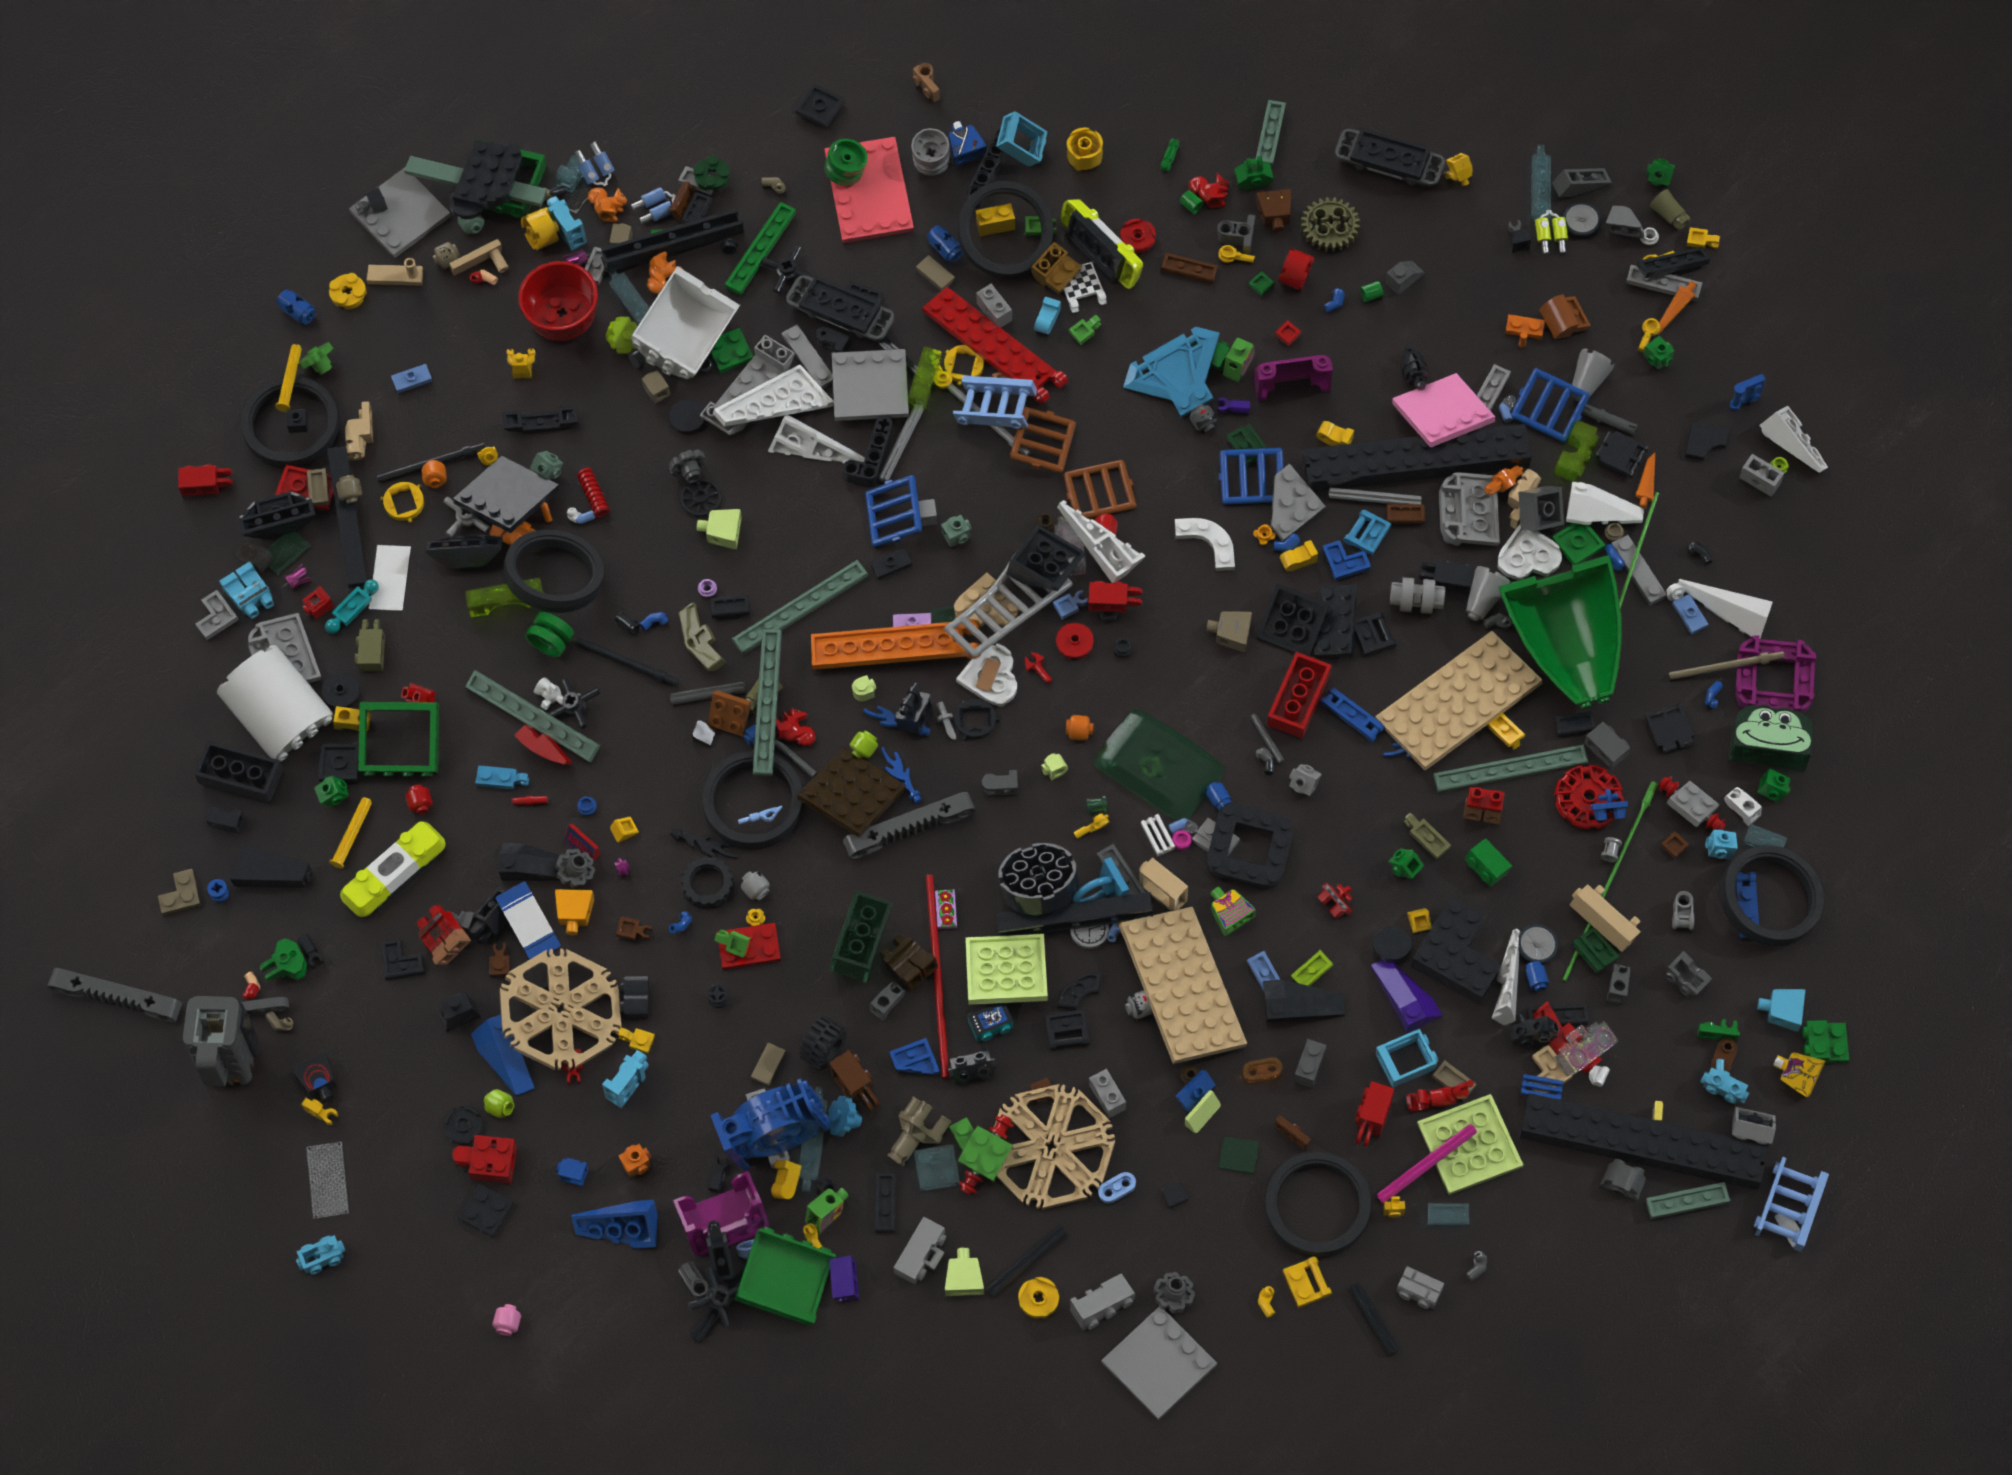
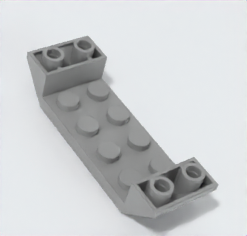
M764 335L754 347L755 356L717 403L714 404L710 401L700 414L701 418L729 435L742 431L748 422L723 426L713 415L714 409L788 371L795 356V352L767 335Z

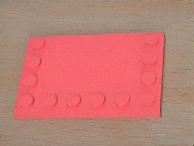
M895 137L860 142L868 155L867 164L860 180L854 185L849 186L838 185L831 181L842 242L849 243L914 232ZM824 148L826 157L830 148Z

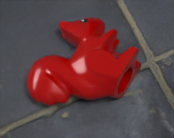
M1217 173L1216 183L1208 184L1207 179L1202 176H1197L1190 180V191H1193L1195 194L1199 193L1200 198L1210 208L1225 207V202L1222 200L1226 199L1225 196H1228V193L1225 191H1228L1230 184L1220 174Z
M790 709L789 715L783 712V721H779L776 718V738L797 741L798 744L803 746L813 744L816 739L814 730L808 726L800 727L798 723L806 719L807 712H801L797 709Z

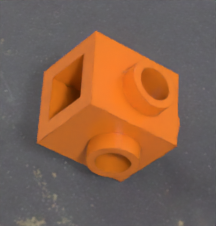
M640 1144L629 1146L625 1149L624 1153L619 1155L620 1162L630 1178L637 1174L645 1173L651 1166L649 1159L652 1157L647 1148L642 1149Z

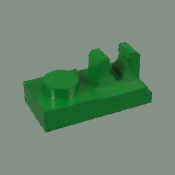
M1723 1019L1721 1026L1705 1022L1703 1024L1700 1023L1697 1030V1038L1720 1041L1729 1038L1737 1042L1740 1035L1736 1020L1733 1021L1731 1028L1726 1026V1019Z

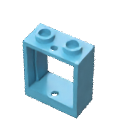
M1014 111L1003 117L996 147L1030 167L1039 163L1043 157L1042 152L1046 144L1047 131ZM1016 129L1032 138L1029 152L1013 143Z
M1420 1029L1376 1048L1375 1054L1392 1088L1436 1070L1438 1057L1434 1051L1430 1050L1428 1037L1426 1034H1422ZM1416 1042L1427 1064L1400 1076L1389 1053Z

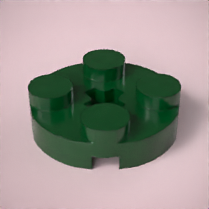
M713 155L701 160L693 169L695 183L702 190L713 189V191H718L728 184L730 176L729 167L723 160L718 159L717 156ZM710 172H715L714 177L712 175L708 176V174Z

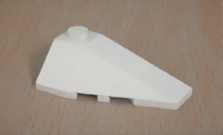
M1789 406L1775 412L1760 424L1762 433L1767 438H1770L1820 473L1828 468L1815 447H1811L1809 435L1801 431L1800 427L1802 424Z
M1572 482L1566 522L1591 525L1593 521H1601L1602 524H1608L1609 521H1617L1620 524L1642 523L1643 508L1593 485Z

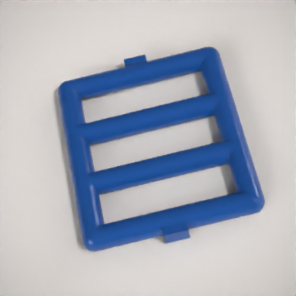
M1535 368L1525 387L1521 388L1518 394L1520 396L1511 412V416L1513 419L1565 443L1568 441L1576 423L1580 422L1582 418L1581 413L1590 394ZM1537 377L1547 381V384L1531 416L1528 418L1519 413ZM1556 385L1564 389L1545 426L1536 422L1553 386ZM1573 393L1581 398L1562 434L1553 430V427L1570 394Z
M1281 448L1221 450L1219 453V482H1221L1222 503L1225 505L1272 503L1273 495H1266L1264 456L1276 455V472L1278 473L1284 468L1283 450ZM1247 456H1257L1259 496H1248ZM1227 457H1238L1239 497H1229Z
M913 475L896 481L892 479L885 481L884 485L865 492L873 547L890 542L897 543L902 541L904 537L922 531L916 480ZM909 484L910 493L874 505L873 496ZM911 501L912 510L876 522V512ZM913 517V527L878 538L877 529Z

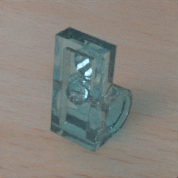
M572 155L566 166L561 165L555 177L557 187L564 185L566 190L572 193L583 176L577 166L580 164L577 156Z

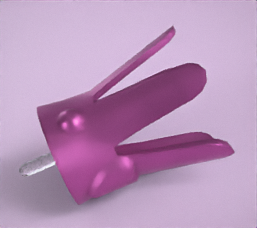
M582 249L575 254L562 257H569L566 259L568 262L581 266L588 262V255L590 253L586 254Z
M301 564L292 574L285 576L287 583L283 586L289 584L291 589L312 579L306 577L298 580L306 574L305 568L298 570L302 566Z

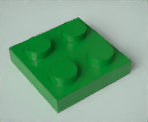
M740 328L722 334L710 351L720 374L749 363L753 358Z
M1573 523L1552 536V540L1559 545L1560 551L1572 565L1584 562L1605 548L1603 541L1589 525Z

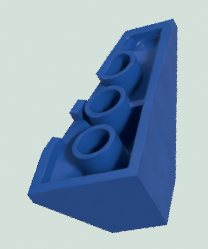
M500 1014L487 1019L471 1035L478 1053L496 1071L516 1096L535 1090L522 1054L513 1050L514 1047H510V1042L515 1039L513 1037L505 1039L504 1035L506 1032L502 1034Z
M654 1200L633 1201L577 1213L571 1216L576 1235L598 1240L600 1238L608 1239L616 1244H619V1242L630 1244V1247L633 1248L657 1246L658 1215Z

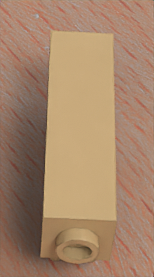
M1588 884L1583 889L1578 888L1573 893L1572 897L1574 899L1569 905L1623 952L1641 932L1636 928L1641 921L1636 916L1628 921L1602 898L1601 894L1605 889L1601 885H1598L1595 889H1592Z

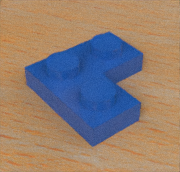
M1340 540L1322 546L1335 581L1371 570V565L1365 551L1346 556Z

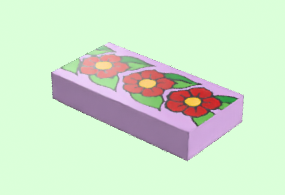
M955 889L935 891L938 929L957 928Z

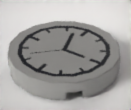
M1109 925L1071 929V938L1081 948L1096 949L1106 942Z

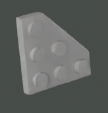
M1290 464L1274 476L1271 529L1283 542L1326 507Z

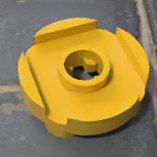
M355 273L341 275L329 284L331 301L335 306L344 307V309L358 307L363 302V298L367 293L363 280L357 277ZM346 289H352V291L350 290L351 293L348 294V295H347V293H343V292H344Z
M1036 1277L1030 1281L1028 1280L1019 1290L1020 1308L1026 1315L1032 1318L1046 1319L1058 1307V1290L1054 1283L1047 1278ZM1038 1293H1041L1044 1300L1042 1302H1035L1033 1296L1035 1294L1038 1296Z

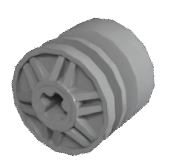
M929 128L918 132L913 138L911 145L915 168L923 175H940L946 171L951 160L948 138L938 129Z

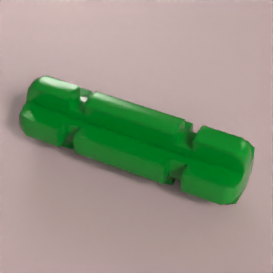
M1170 140L1163 157L1164 160H1162L1160 165L1162 171L1168 172L1170 170L1176 150L1179 147V140Z

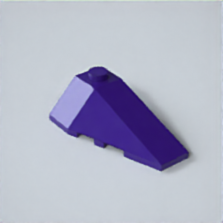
M1381 960L1371 965L1373 972L1407 1033L1442 1017L1433 998L1395 963Z

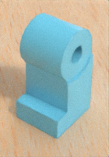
M1049 297L1044 298L1042 308L1035 322V331L1047 335L1050 334L1061 311V301Z

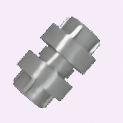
M1403 577L1402 583H1391L1390 605L1400 606V611L1411 612L1412 607H1421L1420 613L1432 614L1433 609H1443L1445 587L1435 586V580L1423 579V585L1414 584V578Z

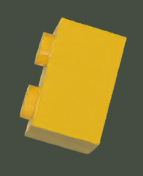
M1011 203L976 210V223L980 237L1015 230V217Z

